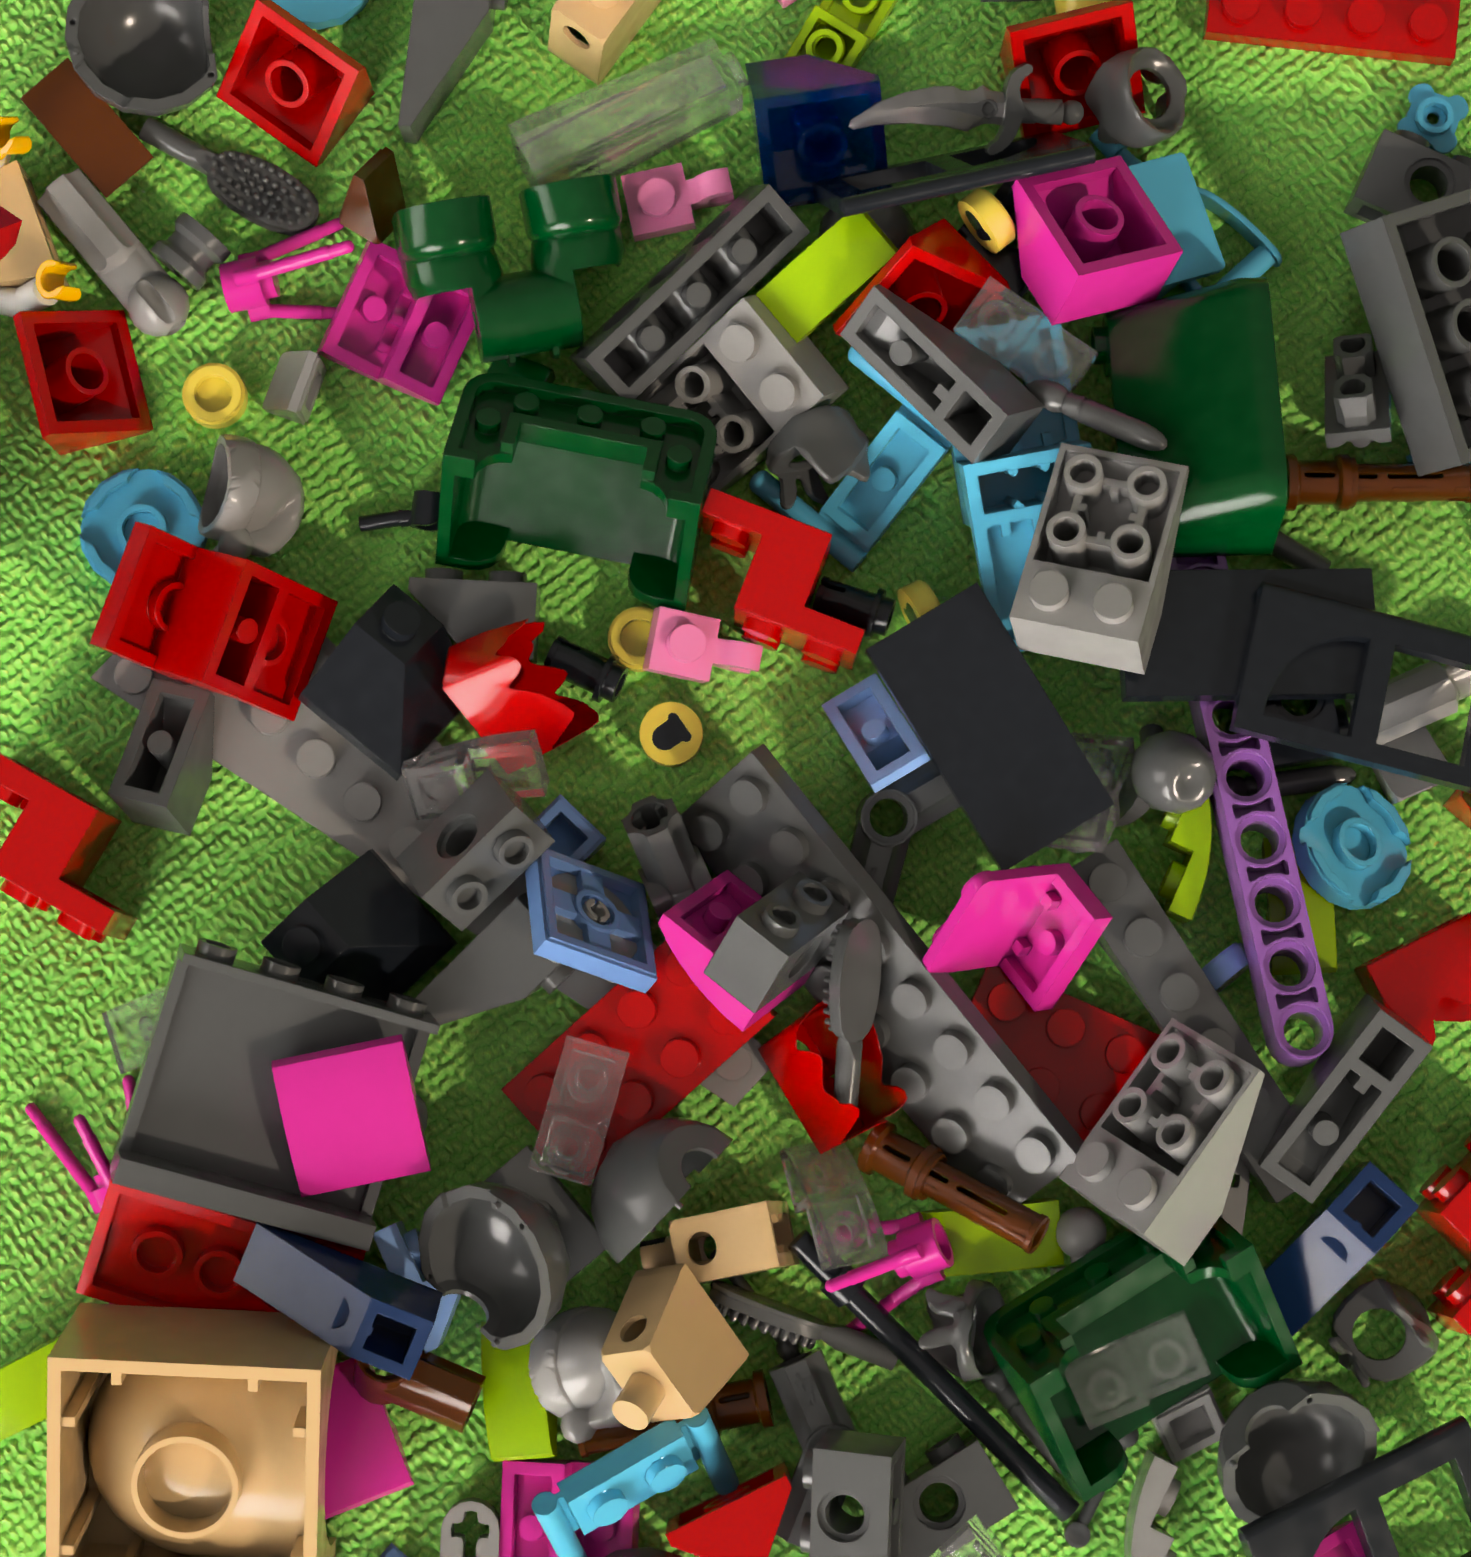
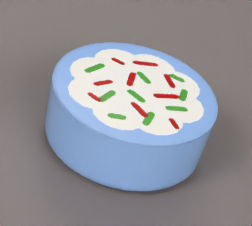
M1241 942L1233 943L1202 968L1217 993H1220L1249 968L1244 945Z

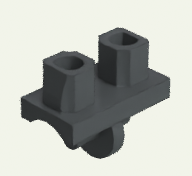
M1371 334L1338 336L1333 339V356H1325V440L1327 448L1339 447L1347 441L1358 448L1367 447L1373 441L1379 443L1392 442L1391 391L1378 351H1374Z

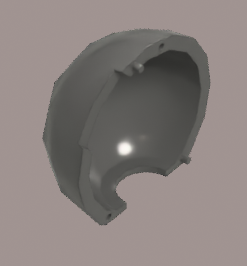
M72 0L67 8L65 41L73 68L94 96L124 113L157 117L188 108L213 88L218 76L215 53H213L211 44L208 0Z
M671 1117L652 1119L612 1144L592 1183L591 1213L602 1246L616 1264L620 1263L650 1231L653 1233L656 1229L655 1226L674 1206L678 1210L684 1206L679 1200L692 1187L685 1178L693 1170L700 1173L713 1158L716 1159L733 1140L731 1137L715 1126L691 1119Z
M482 1181L440 1193L424 1212L418 1242L421 1268L425 1279L437 1291L442 1292V1296L448 1294L464 1295L473 1299L482 1307L486 1314V1324L482 1326L480 1332L491 1341L492 1347L508 1350L528 1344L559 1312L566 1288L571 1262L555 1218L542 1203L525 1191L503 1183Z
M1306 1377L1287 1378L1266 1383L1244 1397L1231 1411L1221 1430L1217 1475L1223 1495L1235 1516L1246 1523H1250L1374 1460L1377 1455V1432H1380V1429L1369 1409L1351 1394L1331 1382Z

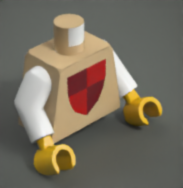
M0 116V315L13 317V315L20 311H43L54 305L58 300L74 302L81 298V289L70 287L66 278L68 272L77 269V265L60 261L42 209L37 203L38 198L30 176L17 160L9 163L12 154H25L32 148V141L29 136H16L10 139V130L19 121L17 116Z

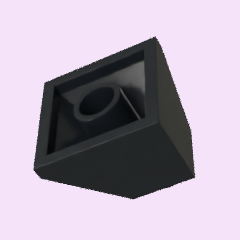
M393 584L352 626L301 692L298 700L397 781L461 713L442 689L448 648L453 646L440 621Z
M373 849L368 850L307 897L261 941V944L274 958L301 967L299 977L323 984L327 974L344 977L363 984L365 987L362 995L383 1001L388 1000L390 992L404 995L458 944Z

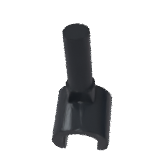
M416 490L414 491L411 510L359 516L360 530L362 532L397 526H410L424 531H438L440 493Z

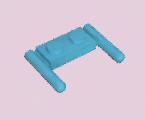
M851 346L848 351V360L902 403L900 408L895 411L868 446V462L870 467L868 481L863 482L853 476H845L822 506L819 513L798 496H796L795 503L791 509H782L780 506V482L767 471L762 470L755 473L750 480L749 487L754 494L779 514L831 533L832 540L829 554L853 573L946 455L952 444Z
M705 1407L700 1414L692 1418L683 1419L679 1423H676L675 1420L664 1421L556 1483L560 1489L558 1493L541 1492L537 1494L532 1501L531 1507L558 1557H588L574 1531L581 1529L583 1534L586 1535L600 1526L611 1525L620 1520L629 1509L651 1496L674 1489L686 1476L699 1469L696 1462L698 1459L701 1458L717 1493L726 1495L735 1491L738 1488L739 1480L712 1418Z

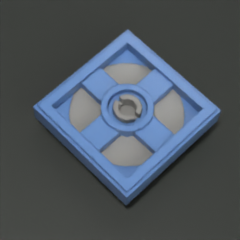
M547 849L525 870L533 954L642 993H646L658 978L644 884Z

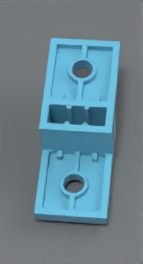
M1046 315L954 332L1000 362L1006 369H1011L1018 373L1024 386L1034 380H1051L1060 383L1070 393L1072 392L1062 325L1052 326ZM1044 408L1009 454L972 464L953 445L950 447L963 524L969 526L972 531L981 589L1016 646L1017 643L1009 615L1061 443L1092 448L1091 442L1080 440L1077 421L1065 416L1062 412L1052 413Z

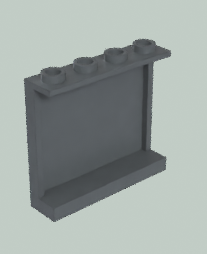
M199 938L197 947L180 943L109 1168L112 1183L369 1251L377 1227L372 1215L383 1181L301 1197L280 1112L272 1072V1061L402 1034L413 1081L415 1082L430 1033L437 1035L440 1028L439 1023L432 1014L425 1013L427 1003L394 992L389 993L387 1001L362 995L365 987L363 984L336 975L327 974L324 984L299 977L301 967L273 957L263 956L261 965L235 958L238 951L236 948L210 939Z

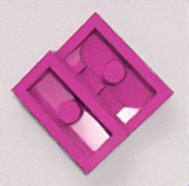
M367 241L316 353L378 383L437 406L442 400L474 329L468 289L438 293L414 301L402 277L397 250L384 243L374 244Z
M727 869L664 912L658 924L669 947L690 979L705 997L743 1032L801 988L808 980L814 968L756 1013H753L704 974L706 967L737 915L762 898L761 895Z
M402 1034L272 1061V1072L280 1112L301 1197L431 1171L430 1154L416 1103L415 1085Z
M354 1358L335 1364L326 1446L325 1520L414 1485L396 1425L390 1419L386 1405L368 1402L359 1395L354 1386ZM367 1364V1365L369 1366V1368H370L373 1372H375L373 1366Z
M550 1459L503 1461L499 1557H558L532 1510V1501L541 1492L558 1493L560 1489L556 1483L594 1461ZM640 1503L629 1509L620 1520L611 1525L600 1526L586 1535L583 1534L581 1529L574 1531L588 1557H605L616 1550L638 1548Z

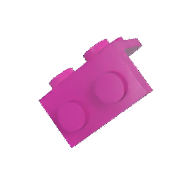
M1069 863L982 871L971 877L963 886L959 901L946 922L935 931L932 937V944L924 955L922 962L929 973H950L999 966L1034 1012L1054 1008L1113 917Z

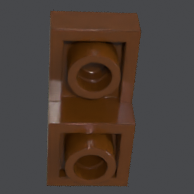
M68 57L20 98L106 198L154 158L108 103L94 96L75 72L72 62Z

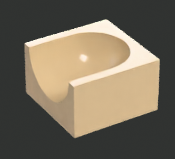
M80 1303L47 1357L46 1557H336V1537H327L325 1465L330 1398L338 1349L282 1312Z

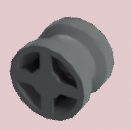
M182 212L175 220V231L167 240H158L150 249V252L165 267L197 292L205 285L206 272L212 265L222 264L231 254L219 239L185 212Z

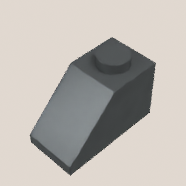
M152 679L108 792L109 796L132 822L188 836L191 835L212 780L215 696L211 691L161 679Z

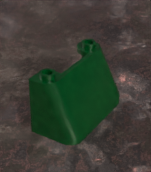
M1237 278L1105 313L1102 326H1093L1091 329V359L1093 365L1103 364L1105 376L1111 379L1113 409L1157 428L1167 439V447L1164 450L1148 451L1115 438L1116 453L1189 467L1172 558L1272 555L1286 510L1288 479L1271 300L1267 278Z
M503 373L477 375L469 380L463 389L443 452L435 564L466 570L490 568L498 563L504 555L507 542L513 541L630 564L628 587L634 597L642 603L654 607L662 606L685 611L702 527L701 511L707 499L715 455L717 429L710 419L692 410Z
M1222 1217L1217 1219L1185 1266L1129 1229H1126L1000 1307L990 1315L984 1324L983 1334L997 1363L1065 1480L1084 1503L1100 1492L1112 1488L1126 1471L1128 1458L1119 1442L1120 1439L1201 1387L1224 1374L1232 1383L1240 1387L1257 1389L1266 1383L1278 1381L1282 1376L1303 1364L1253 1244Z

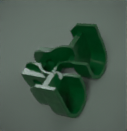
M614 174L566 179L527 188L519 193L525 232L532 241L531 270L504 274L493 248L497 241V234L490 196L488 195L441 200L396 211L391 219L396 249L401 265L402 277L414 301L429 295L467 288L481 364L506 360L508 366L513 367L516 366L515 357L549 351L552 359H559V350L582 346L584 342L583 324L573 270L614 264L618 267L621 265L625 252L620 228L622 210L616 176Z

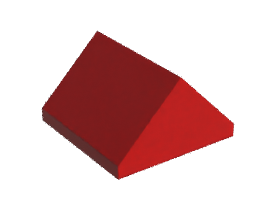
M256 0L216 96L313 166L318 167L324 162L375 93L365 66L272 0Z
M1112 0L1006 27L1000 51L1006 77L1011 70L1023 63L1031 64L1033 67V72L1025 77L1021 83V98L1062 99L1063 103L1068 100H1077L1084 108L1082 120L1075 125H1068L1063 121L1061 125L1021 123L1020 131L1022 137L1048 131L1063 134L1099 125V121L1086 104L1085 92L1093 76L1104 62L1122 51L1138 48L1132 0ZM1138 70L1130 78L1132 99L1140 112L1146 113L1141 70Z
M943 218L906 240L833 324V329L836 335L841 336L840 333L875 285H882L952 332L977 328L1010 291L1008 281Z
M124 310L20 311L13 315L41 435L59 455L146 434L153 430Z
M785 1462L738 1484V1488L735 1491L726 1495L717 1494L668 1518L665 1535L671 1547L699 1557H768L792 1489L790 1472Z

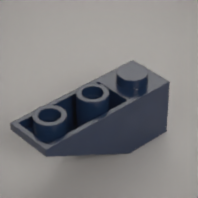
M1371 1161L1359 1162L1263 1268L1291 1336H1294L1378 1253L1419 1207L1416 1202Z
M257 1222L233 1281L345 1355L409 1381L435 1323L443 1294L440 1291L307 1238Z

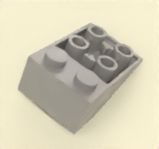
M755 294L743 297L650 384L636 400L692 410L703 414L712 421L717 429V441L708 488L709 494L711 488L725 492L766 460L770 441L792 417L816 407L832 405L849 387L809 337L796 343Z
M1061 443L1009 615L1019 650L1145 675L1161 619L1189 474L1188 466Z
M1171 1018L1082 1143L1075 1157V1162L1068 1164L1059 1178L1099 1210L1185 1266L1223 1212L1265 1073L1186 1025Z

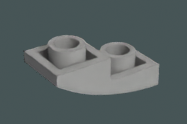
M1148 1449L1138 1470L1130 1497L1125 1526L1124 1557H1176L1177 1553L1170 1550L1174 1538L1166 1530L1152 1523L1156 1514L1166 1517L1176 1500L1181 1486V1481L1174 1478L1178 1466Z

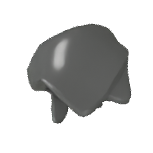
M1138 47L1116 54L1104 62L1097 70L1087 87L1084 97L1086 104L1099 121V141L1106 144H1122L1131 148L1153 146L1174 136L1183 126L1187 85L1186 79L1172 59L1155 47ZM1138 70H1141L1142 76L1147 81L1158 85L1163 84L1166 92L1159 96L1156 102V119L1145 118L1132 99L1130 78Z
M827 405L807 410L792 417L770 441L766 453V465L768 470L779 478L780 506L782 509H791L795 503L797 496L796 479L801 481L806 495L821 505H824L829 497L819 475L829 484H834L847 475L863 482L868 481L870 477L868 462L869 438L858 428L848 410L840 406ZM799 455H802L806 459L802 461H792Z
M977 1279L970 1280L966 1285L964 1294L958 1296L943 1294L931 1288L927 1289L925 1293L928 1303L926 1309L934 1326L933 1329L919 1338L918 1346L922 1350H927L947 1371L963 1381L988 1379L997 1373L1000 1366L990 1349L983 1330L984 1324L990 1315L1005 1305L998 1289L990 1282Z
M1375 1279L1364 1283L1344 1298L1334 1312L1331 1326L1332 1337L1328 1339L1329 1345L1338 1354L1339 1363L1346 1369L1351 1370L1364 1388L1370 1385L1369 1377L1383 1382L1405 1377L1423 1366L1437 1352L1439 1346V1339L1431 1328L1428 1313L1418 1297L1406 1287L1387 1282L1385 1279ZM1382 1308L1393 1312L1401 1319L1405 1327L1406 1338L1403 1347L1395 1355L1387 1359H1374L1366 1356L1357 1348L1353 1340L1352 1329L1355 1321L1362 1313L1370 1309Z

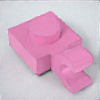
M682 162L621 176L635 242L696 229L693 210L726 205L735 200L728 167L709 170L689 180L685 179Z
M659 606L654 608L642 670L698 683H706L710 681L712 666L744 674H750V671L758 672L763 646L743 641L719 639L718 632L721 619Z

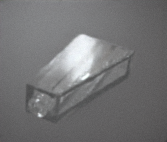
M710 38L508 124L516 161L530 187L592 175L614 174L617 176L742 111L743 91L741 88L748 85L746 76L735 55L731 51L722 55L715 40Z

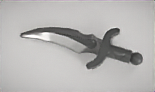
M1023 63L1009 72L1004 81L1002 92L991 91L984 85L969 91L960 90L955 86H933L907 91L877 102L851 119L848 127L855 130L875 125L911 123L945 126L969 131L973 127L982 124L1000 125L997 135L985 146L987 154L995 155L1011 144L1017 135L1021 123L1061 125L1063 121L1068 125H1075L1082 120L1084 108L1077 100H1068L1063 103L1062 99L1021 98V83L1025 77L1033 72L1031 64Z

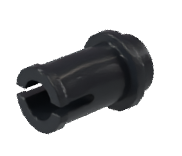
M823 576L812 610L865 630L864 636L871 638L874 633L882 636L886 635L894 613L896 600L885 597L886 590L879 588L876 594Z
M559 635L547 654L544 666L564 669L568 673L565 681L593 693L592 700L599 703L604 698L614 702L625 683L629 670L628 667L619 664V657L614 654L607 659Z

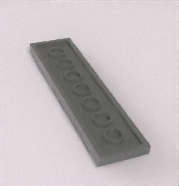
M764 744L751 751L681 814L692 846L697 845L704 862L716 877L728 869L764 897L800 871L809 879L818 881L827 887L832 896L850 910L845 919L864 918L870 919L877 924L881 938L882 967L879 999L873 1024L883 1056L881 1081L885 1085L898 1086L905 1090L908 1099L902 1109L932 1145L943 1150V1154L947 1158V1164L995 1188L998 1192L1022 1203L1060 1176L1068 1164L1075 1162L1079 1148L1084 1142L1083 1139L948 972H928L922 959L929 948ZM832 939L830 943L835 944L836 939ZM828 947L804 984L817 1003L822 1002L825 997L829 998V994L823 992L824 987L829 988V983L824 982L823 979L825 976L830 977V972L825 971L824 967L826 965L831 966L832 961H828L826 956L828 954L833 955L834 950H830Z

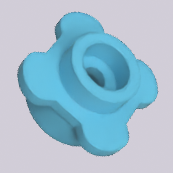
M1421 83L1415 85L1408 94L1409 110L1405 117L1398 122L1397 130L1414 132L1430 143V149L1443 155L1448 154L1457 145L1455 132L1459 121L1463 120L1468 114V104L1460 95L1447 97L1435 93L1429 84ZM1435 114L1438 117V123L1430 124L1427 116Z

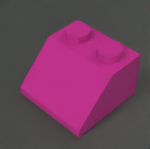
M1121 155L1096 160L1094 164L1015 180L1012 186L1021 277L1052 326L1156 300L1183 250Z

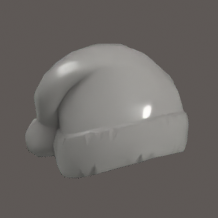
M219 435L200 513L199 533L208 539L218 540V552L241 558H247L250 555L259 558L268 557L280 551L299 528L304 513V490L301 479L285 458L270 447L256 444L254 440L244 436Z
M580 1306L555 1315L534 1337L530 1344L528 1368L534 1393L538 1396V1401L543 1408L553 1415L562 1418L560 1428L564 1438L576 1444L590 1440L597 1429L624 1426L615 1418L612 1412V1405L622 1391V1388L602 1362L601 1349L618 1312L610 1308Z

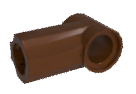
M424 1350L410 1381L394 1374L389 1376L377 1375L366 1363L356 1359L353 1372L354 1386L359 1395L368 1402L378 1405L394 1403L461 1433L471 1417L486 1376L430 1352L425 1354Z

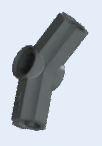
M932 760L880 791L869 793L861 800L856 811V826L849 850L892 904L896 896L911 836L960 807ZM883 799H890L896 802L903 812L901 828L890 836L878 834L870 823V812L873 806Z
M652 795L632 804L631 811L621 821L642 867L637 870L660 920L664 912L712 879L697 845L692 846L685 823L672 798L664 800Z
M820 1347L800 1353L769 1369L770 1376L802 1448V1453L791 1478L792 1489L776 1535L799 1547L803 1517L806 1512L811 1513L812 1489H804L802 1483L803 1462L807 1450L813 1449L829 1428L859 1432L852 1422ZM846 1495L838 1496V1501L841 1508L846 1498Z

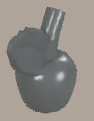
M1147 724L1142 727L1139 732L1140 746L1134 752L1130 770L1125 775L1124 781L1119 783L1118 791L1113 796L1114 805L1108 810L1106 825L1113 828L1128 825L1144 815L1150 807L1174 814H1182L1201 807L1213 793L1217 779L1212 754L1191 734L1174 730L1164 731L1157 724Z

